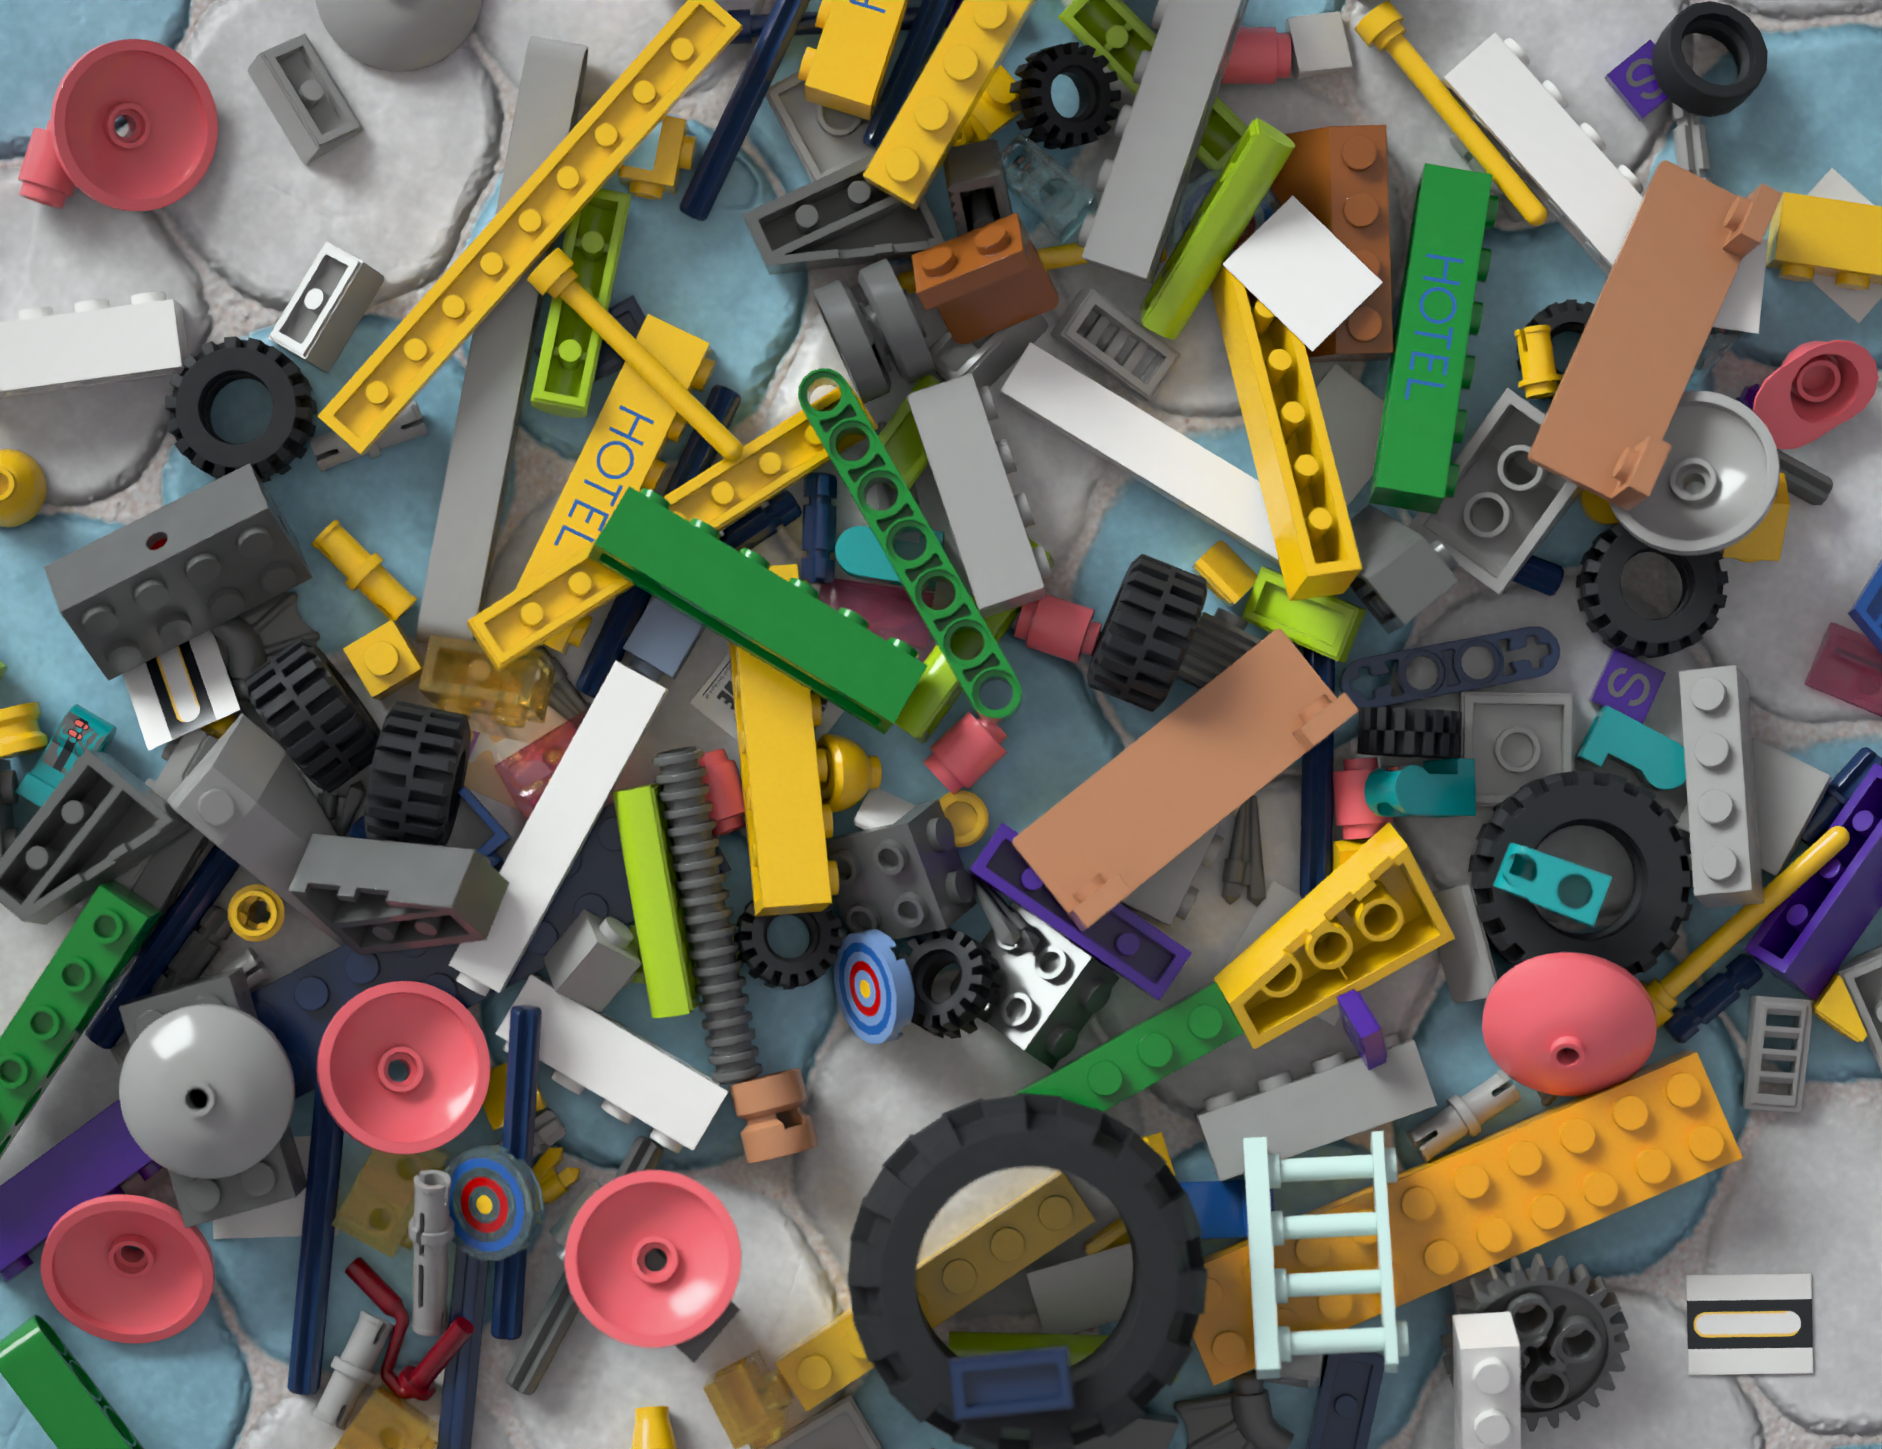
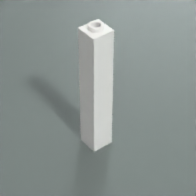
M1029 343L1000 391L1001 398L1280 567L1258 480L1033 343Z
M615 661L499 872L509 882V885L487 940L460 943L449 963V966L460 971L456 978L457 982L483 996L487 995L490 988L498 993L504 991L612 795V791H614L668 693V689Z

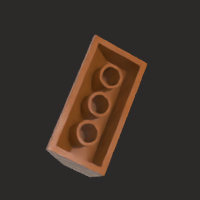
M1386 125L1328 126L1285 134L1293 141L1295 148L1269 189V202L1273 208V214L1291 196H1294L1383 282L1313 352L1305 345L1309 362L1388 360L1393 354Z

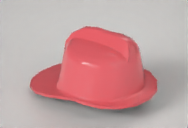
M1811 341L1801 344L1789 352L1780 368L1763 382L1755 396L1753 412L1768 428L1777 449H1797L1813 442L1865 409L1875 394L1878 382L1876 362L1866 348L1853 341Z

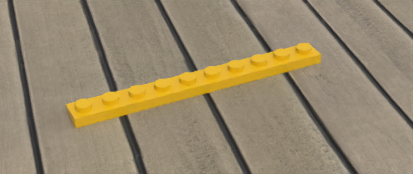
M687 0L320 412L318 417L359 454L364 456L743 30L742 25L714 0Z

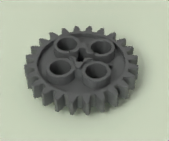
M1535 1254L1531 1268L1523 1269L1521 1262L1515 1256L1511 1259V1272L1503 1274L1495 1265L1489 1266L1492 1281L1487 1285L1475 1278L1469 1280L1474 1292L1473 1298L1463 1295L1455 1296L1454 1299L1461 1314L1445 1315L1444 1319L1450 1333L1442 1335L1440 1339L1446 1353L1442 1357L1447 1374L1451 1375L1450 1380L1453 1389L1452 1315L1511 1312L1520 1344L1521 1417L1525 1418L1530 1432L1535 1431L1540 1417H1547L1553 1429L1558 1428L1559 1413L1564 1411L1576 1421L1581 1419L1578 1404L1584 1401L1596 1408L1600 1406L1595 1390L1601 1388L1613 1391L1616 1387L1609 1372L1625 1371L1626 1367L1619 1353L1630 1350V1345L1624 1331L1629 1329L1623 1312L1620 1311L1621 1306L1614 1292L1608 1293L1605 1281L1601 1276L1591 1279L1587 1267L1583 1263L1575 1267L1569 1274V1268L1564 1256H1559L1551 1268H1546L1541 1254ZM1537 1304L1533 1310L1524 1313L1517 1312L1524 1305ZM1574 1329H1585L1575 1337H1564ZM1542 1374H1553L1544 1381H1533Z

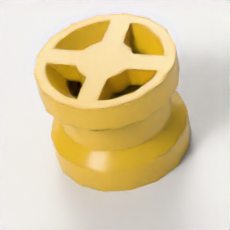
M30 702L0 709V759L13 758L46 749L49 739L48 735L40 731L38 719L42 712L39 702Z

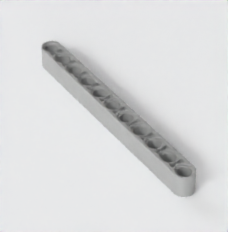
M538 36L530 37L495 216L576 126L587 68L588 46ZM553 243L472 334L416 633L417 642L474 652L477 640L466 623L467 620L482 612L485 606L543 296L527 281V278L552 252Z

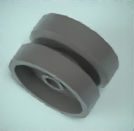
M886 258L859 270L858 284L867 304L865 307L862 302L857 304L849 286L841 280H836L813 291L831 338L863 404L890 393L892 382L887 372L892 371L886 355H890L900 377L908 383L917 381L937 371L924 338L927 335L907 290H902Z

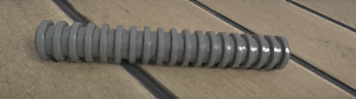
M690 746L660 752L652 758L653 766H659L660 774L656 775L655 778L657 784H663L664 791L659 793V800L666 802L667 809L662 811V816L664 819H669L670 826L665 829L666 836L673 838L674 843L668 848L669 853L676 855L677 859L672 864V869L674 872H679L680 879L675 881L676 889L683 891V896L678 901L679 906L686 907L687 914L682 916V922L685 925H689L690 931L685 934L687 942H692L693 949L688 952L689 958L696 961V966L691 969L692 976L699 977L700 982L695 986V992L698 995H702L703 1001L698 1004L699 1011L706 1014V1018L701 1021L703 1029L709 1030V1036L704 1040L705 1045L712 1047L713 1051L708 1056L709 1063L716 1067V1070L711 1073L712 1081L719 1084H733L756 1078L763 1069L762 1064L755 1063L754 1057L759 1055V1048L752 1045L751 1042L756 1037L755 1029L749 1028L748 1022L753 1019L752 1012L746 1011L745 1005L749 1003L750 999L748 994L742 993L741 988L746 985V978L739 976L738 972L743 967L742 960L735 956V952L740 949L739 942L732 940V935L737 930L736 925L730 924L728 918L733 915V908L726 906L725 902L730 897L729 890L723 889L722 882L727 879L726 872L719 870V864L724 862L723 855L716 854L715 847L720 845V838L713 836L712 829L717 827V822L715 819H710L709 812L714 809L713 802L706 800L705 795L711 791L710 785L703 784L702 779L707 774V769L705 766H700L699 759L704 757L703 749Z

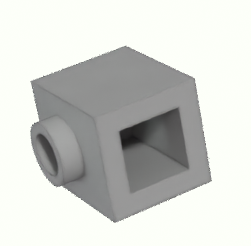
M584 909L543 958L555 991L600 1014L619 990L626 987L632 981L636 970L641 965L632 943L633 935L631 931L616 918L608 916L604 920Z

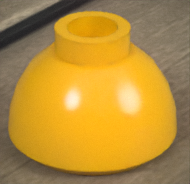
M0 449V527H16L30 521L42 508L47 493L46 477L38 462L27 453L16 449Z
M824 734L817 741L816 748H824L827 758V781L820 782L822 804H830L832 813L841 812L853 807L863 799L869 789H877L880 786L882 767L876 755H867L859 744L850 738L837 734Z

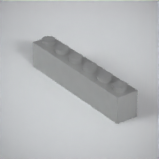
M1159 0L1152 20V28L1159 30L1152 51L1145 49L1142 51L1134 72L1133 82L1140 84L1133 106L1125 104L1117 121L1115 137L1120 138L1121 142L1115 160L1106 159L1099 174L1096 191L1103 193L1097 213L1096 215L1088 213L1080 230L1078 246L1084 247L1082 258L1088 263L1153 284L1249 0Z

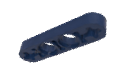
M1525 627L1364 657L1351 662L1343 670L1339 689L1341 694L1345 692L1359 709L1360 707H1384L1534 679L1550 673L1556 667L1560 658V646L1557 638L1549 630L1542 627ZM1534 636L1537 645L1547 646L1548 655L1539 659L1540 668H1532L1531 662L1526 659L1509 663L1513 674L1503 675L1504 656L1497 641L1507 640L1506 652L1526 647V637ZM1473 646L1486 649L1493 659V668L1490 674L1483 679L1469 677L1462 668L1463 654L1468 648ZM1413 658H1428L1437 668V679L1426 690L1414 688L1407 681L1406 667ZM1396 661L1395 680L1402 695H1391L1392 684L1373 689V699L1364 700V695L1361 691L1352 692L1350 681L1359 677V668H1367L1370 676L1386 675L1390 672L1385 662Z

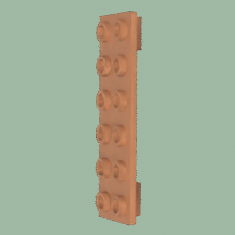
M1663 160L1657 166L1527 456L1529 462L1627 511H1630L1650 496L1672 446L1663 441L1670 421L1741 260L1761 244L1783 193L1762 183L1745 198L1741 195L1737 196L1667 160Z
M1276 629L1012 840V845L1083 932L1359 710L1345 692L1336 698L1281 629Z

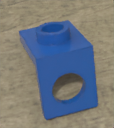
M463 786L457 792L495 833L477 850V852L490 860L492 867H495L503 861V858L497 851L509 842L512 837L468 787Z
M1245 1179L1180 1182V1185L1189 1196L1202 1230L1201 1240L1249 1238ZM1270 1189L1271 1211H1275L1273 1189Z

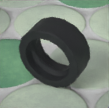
M1707 1L1691 4L1678 13L1662 31L1653 47L1652 69L1658 86L1672 103L1688 113L1713 117L1730 113L1741 105L1759 86L1767 71L1768 50L1762 33L1747 15L1731 5ZM1698 33L1711 36L1724 44L1733 55L1738 69L1736 81L1730 85L1723 86L1709 83L1696 75L1684 58L1681 49L1683 38L1688 34Z

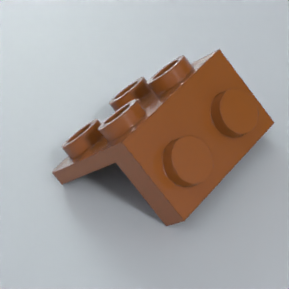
M1018 213L912 255L916 293L925 310L937 307L953 340L958 344L971 343L1053 310L1059 303L1058 292Z

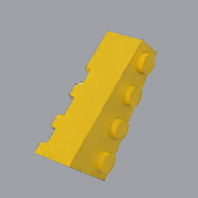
M1388 822L1363 844L1355 854L1336 868L1213 979L1225 997L1253 1049H1256L1338 1003L1336 997L1353 989L1356 992L1363 990L1455 939V936L1408 845L1390 822Z

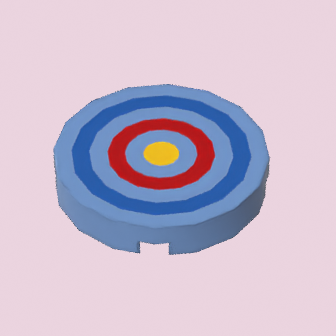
M878 929L848 934L842 940V947L837 950L836 956L838 958L834 963V984L838 1003L844 1018L857 1037L868 1044H883L898 1040L904 1035L901 1032L902 1027L910 1025L914 1013V988L910 969L904 959L896 960L894 953L890 949L897 947L895 942Z

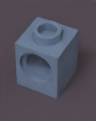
M653 596L623 647L624 650L634 655L629 666L656 682H659L663 673L676 679L706 627Z

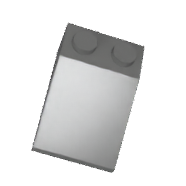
M1509 388L1504 391L1454 461L1455 464H1459L1458 481L1454 497H1445L1437 514L1418 511L1408 525L1409 528L1423 535L1429 544L1436 539L1440 541L1461 568L1499 595L1511 583L1584 490L1528 461L1527 456L1546 413Z

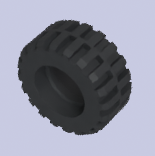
M1575 770L1551 774L1521 786L1520 790L1506 798L1499 806L1493 809L1495 813L1488 823L1482 825L1476 837L1479 842L1475 855H1470L1468 872H1472V886L1477 901L1476 908L1483 923L1486 937H1489L1495 945V951L1506 962L1512 963L1514 966L1541 955L1573 952L1606 959L1624 968L1632 975L1648 971L1658 963L1656 958L1664 950H1671L1680 937L1677 934V930L1682 921H1688L1693 904L1688 903L1689 890L1693 888V873L1689 869L1687 855L1691 854V848L1687 837H1681L1675 826L1679 822L1669 808H1662L1654 800L1656 795L1643 786H1635L1627 782V778L1613 773L1605 774L1594 772V770ZM1583 825L1603 830L1622 845L1630 858L1634 874V884L1629 904L1616 921L1596 932L1574 934L1556 928L1540 915L1532 902L1493 887L1509 843L1537 850L1547 837L1566 827Z

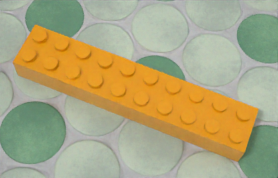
M1691 1050L1681 1051L1640 1069L1633 1077L1620 1084L1594 1094L1574 1097L1437 1156L1428 1163L1423 1162L1398 1173L1397 1183H1387L1395 1308L1487 1269L1491 1265H1496L1742 1159L1741 1152L1698 1053ZM1373 1184L1302 1215L1375 1212ZM1376 1235L1284 1240V1246H1273L1274 1269L1286 1268V1274L1378 1270ZM1249 1238L1203 1257L1204 1266L1208 1269L1204 1314L1199 1315L1192 1338L1214 1386L1256 1368ZM1380 1293L1287 1297L1288 1303L1276 1304L1278 1327L1289 1326L1290 1332L1347 1329L1381 1314Z

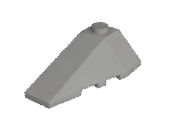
M242 713L172 793L167 802L179 815L342 946L344 941L289 891L312 834L338 835L286 751Z

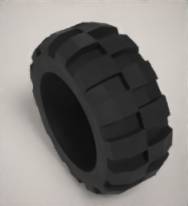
M1018 1093L1015 1096L987 1100L980 1098L942 1113V1117L915 1135L911 1134L882 1164V1170L866 1197L863 1196L850 1237L847 1284L849 1286L853 1323L868 1362L873 1364L889 1388V1393L920 1423L923 1421L928 1422L950 1435L952 1442L974 1449H1074V1446L1104 1434L1111 1438L1146 1414L1143 1410L1144 1407L1165 1385L1172 1386L1193 1350L1190 1343L1199 1315L1204 1314L1208 1269L1204 1266L1200 1238V1235L1203 1233L1187 1192L1182 1188L1166 1164V1161L1132 1128L1096 1107L1094 1109L1063 1099L1061 1096ZM1019 1167H1041L1058 1170L1087 1182L1111 1201L1124 1222L1132 1249L1133 1277L1125 1310L1112 1333L1093 1353L1070 1366L1074 1408L955 1421L949 1358L959 1356L942 1342L928 1323L922 1311L916 1288L919 1253L931 1223L945 1204L960 1190L970 1183L997 1171Z

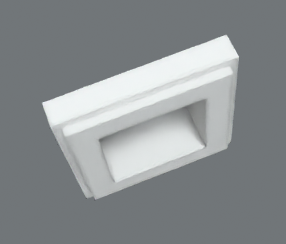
M1341 12L1287 18L1285 29L1286 33H1290L1291 57L1296 79L1352 68Z
M870 789L854 819V822H856L855 826L867 830L894 824L916 805L883 789Z

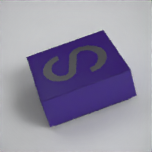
M1651 39L1604 77L1639 121L1668 99L1658 86L1652 69L1653 47L1655 44Z
M1612 649L1589 698V702L1600 707L1609 706L1643 724L1666 672L1621 651Z
M1353 989L1336 997L1343 1028L1368 1070L1386 1063L1388 1056L1382 1028L1359 991L1356 992Z

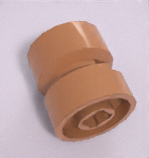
M800 1068L780 1071L729 1085L735 1114L737 1117L745 1119L747 1126L740 1134L748 1164L791 1155L819 1146L812 1115L803 1112L801 1109V1105L807 1099V1094Z

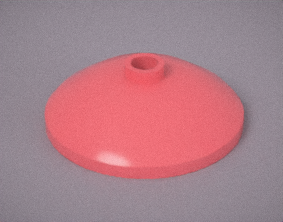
M123 39L111 41L91 49L82 55L66 72L56 90L52 104L51 136L57 158L63 170L74 185L84 194L110 208L122 211H150L168 206L180 200L203 178L216 149L218 119L216 106L207 83L195 66L184 56L170 47L157 42L142 39ZM119 116H123L129 125L128 132L123 137L117 134L114 126Z
M1560 952L1526 960L1510 969L1495 983L1484 1005L1482 1031L1485 1045L1492 1059L1508 1076L1533 1090L1568 1097L1594 1094L1633 1077L1644 1066L1651 1055L1656 1040L1657 1022L1655 1008L1647 990L1627 970L1611 961L1594 955Z
M414 981L388 982L359 993L340 1008L332 1018L319 1046L317 1079L322 1099L330 1115L341 1129L354 1140L383 1153L398 1155L418 1154L435 1149L451 1141L464 1131L476 1117L484 1102L489 1086L490 1056L486 1039L478 1022L470 1011L455 997L425 983ZM392 1061H399L406 1067L407 1075L401 1082L394 1081L388 1074V1066Z
M661 1170L630 1173L612 1180L596 1191L585 1202L575 1217L568 1234L565 1249V1270L568 1285L576 1304L585 1317L596 1328L611 1338L626 1344L646 1348H660L683 1343L703 1333L713 1325L726 1310L734 1296L742 1264L739 1235L732 1217L722 1202L697 1181L681 1174ZM655 1249L663 1250L667 1256L665 1268L658 1272L651 1271L646 1265L647 1255Z
M120 1194L102 1196L85 1201L70 1209L55 1223L48 1234L43 1248L41 1277L51 1302L72 1324L91 1335L105 1340L138 1344L169 1338L195 1322L210 1300L215 1280V1263L211 1248L204 1235L197 1226L185 1228L179 1211L154 1199ZM128 1246H136V1247H138V1248H140V1249H139V1250H135V1249H131V1248L128 1247Z

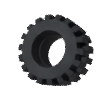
M237 336L224 337L223 343L215 344L213 341L202 345L203 352L196 357L189 354L182 361L186 366L180 375L174 373L169 384L174 387L172 397L166 396L165 409L170 411L171 419L166 421L168 431L175 436L177 441L175 446L180 453L186 456L191 461V464L217 479L251 463L262 483L271 481L270 476L276 473L283 475L292 469L289 464L296 457L302 459L308 450L304 447L308 437H314L316 426L312 424L313 414H317L316 401L312 399L310 393L313 389L308 379L301 373L300 368L275 347L250 337L248 340H240ZM240 379L256 380L268 389L272 397L273 412L269 425L260 436L247 443L232 444L222 440L215 433L211 423V408L215 397L223 387L233 381Z
M1618 522L1601 533L1592 542L1593 545L1590 550L1585 552L1580 564L1583 567L1581 574L1576 576V588H1580L1581 599L1577 600L1580 612L1585 611L1589 619L1586 625L1592 633L1598 632L1604 638L1602 643L1611 649H1621L1624 651L1623 653L1629 656L1662 657L1682 651L1703 639L1702 635L1706 631L1713 629L1719 620L1716 617L1719 609L1725 607L1728 595L1723 594V585L1729 582L1728 572L1722 571L1719 560L1724 559L1720 550L1701 555H1676L1662 552L1637 540ZM1643 552H1655L1666 557L1674 564L1681 577L1682 596L1680 602L1671 614L1660 619H1647L1636 614L1627 605L1621 592L1620 579L1625 564L1632 557Z
M1145 554L1138 556L1130 564L1100 634L1087 671L1088 687L1150 712L1155 711L1166 699L1194 635L1207 597L1206 579Z
M300 637L245 677L246 691L256 711L289 757L315 786L328 793H332L372 764L381 731L344 677L314 643Z
M401 701L395 703L384 720L368 782L364 812V826L368 839L446 846L451 836L460 805L461 795L457 791L464 786L468 765L471 730L467 715Z

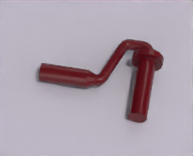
M358 1257L346 1268L345 1274L385 1315L396 1319L381 1366V1379L401 1399L415 1398L421 1401H428L436 1392L434 1380L474 1333V1326L466 1318L457 1317L417 1367L406 1366L398 1377L394 1373V1368L409 1325V1314L404 1308L400 1296L362 1257Z

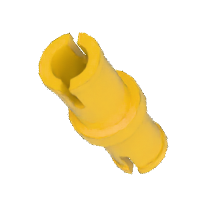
M335 519L315 538L311 545L315 549L317 548L347 578L344 584L352 592L358 589L389 619L388 621L391 619L398 621L414 605L418 598L404 588L381 565L384 559L377 552L371 555Z

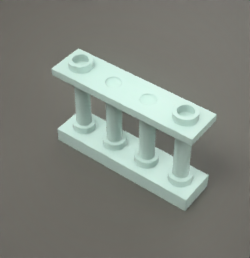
M1383 1131L1371 1132V1155L1279 1159V1153H1267V1137L1243 1138L1257 1379L1280 1378V1362H1290L1291 1355L1384 1351L1385 1373H1397L1398 1356H1409L1407 1320L1396 1321L1387 1197V1183H1397L1395 1148H1384ZM1373 1178L1375 1212L1283 1216L1282 1211H1271L1270 1189L1281 1188V1182ZM1376 1235L1378 1270L1286 1274V1268L1274 1269L1273 1246H1284V1240ZM1380 1293L1382 1328L1290 1332L1289 1326L1278 1327L1276 1304L1288 1303L1287 1297Z

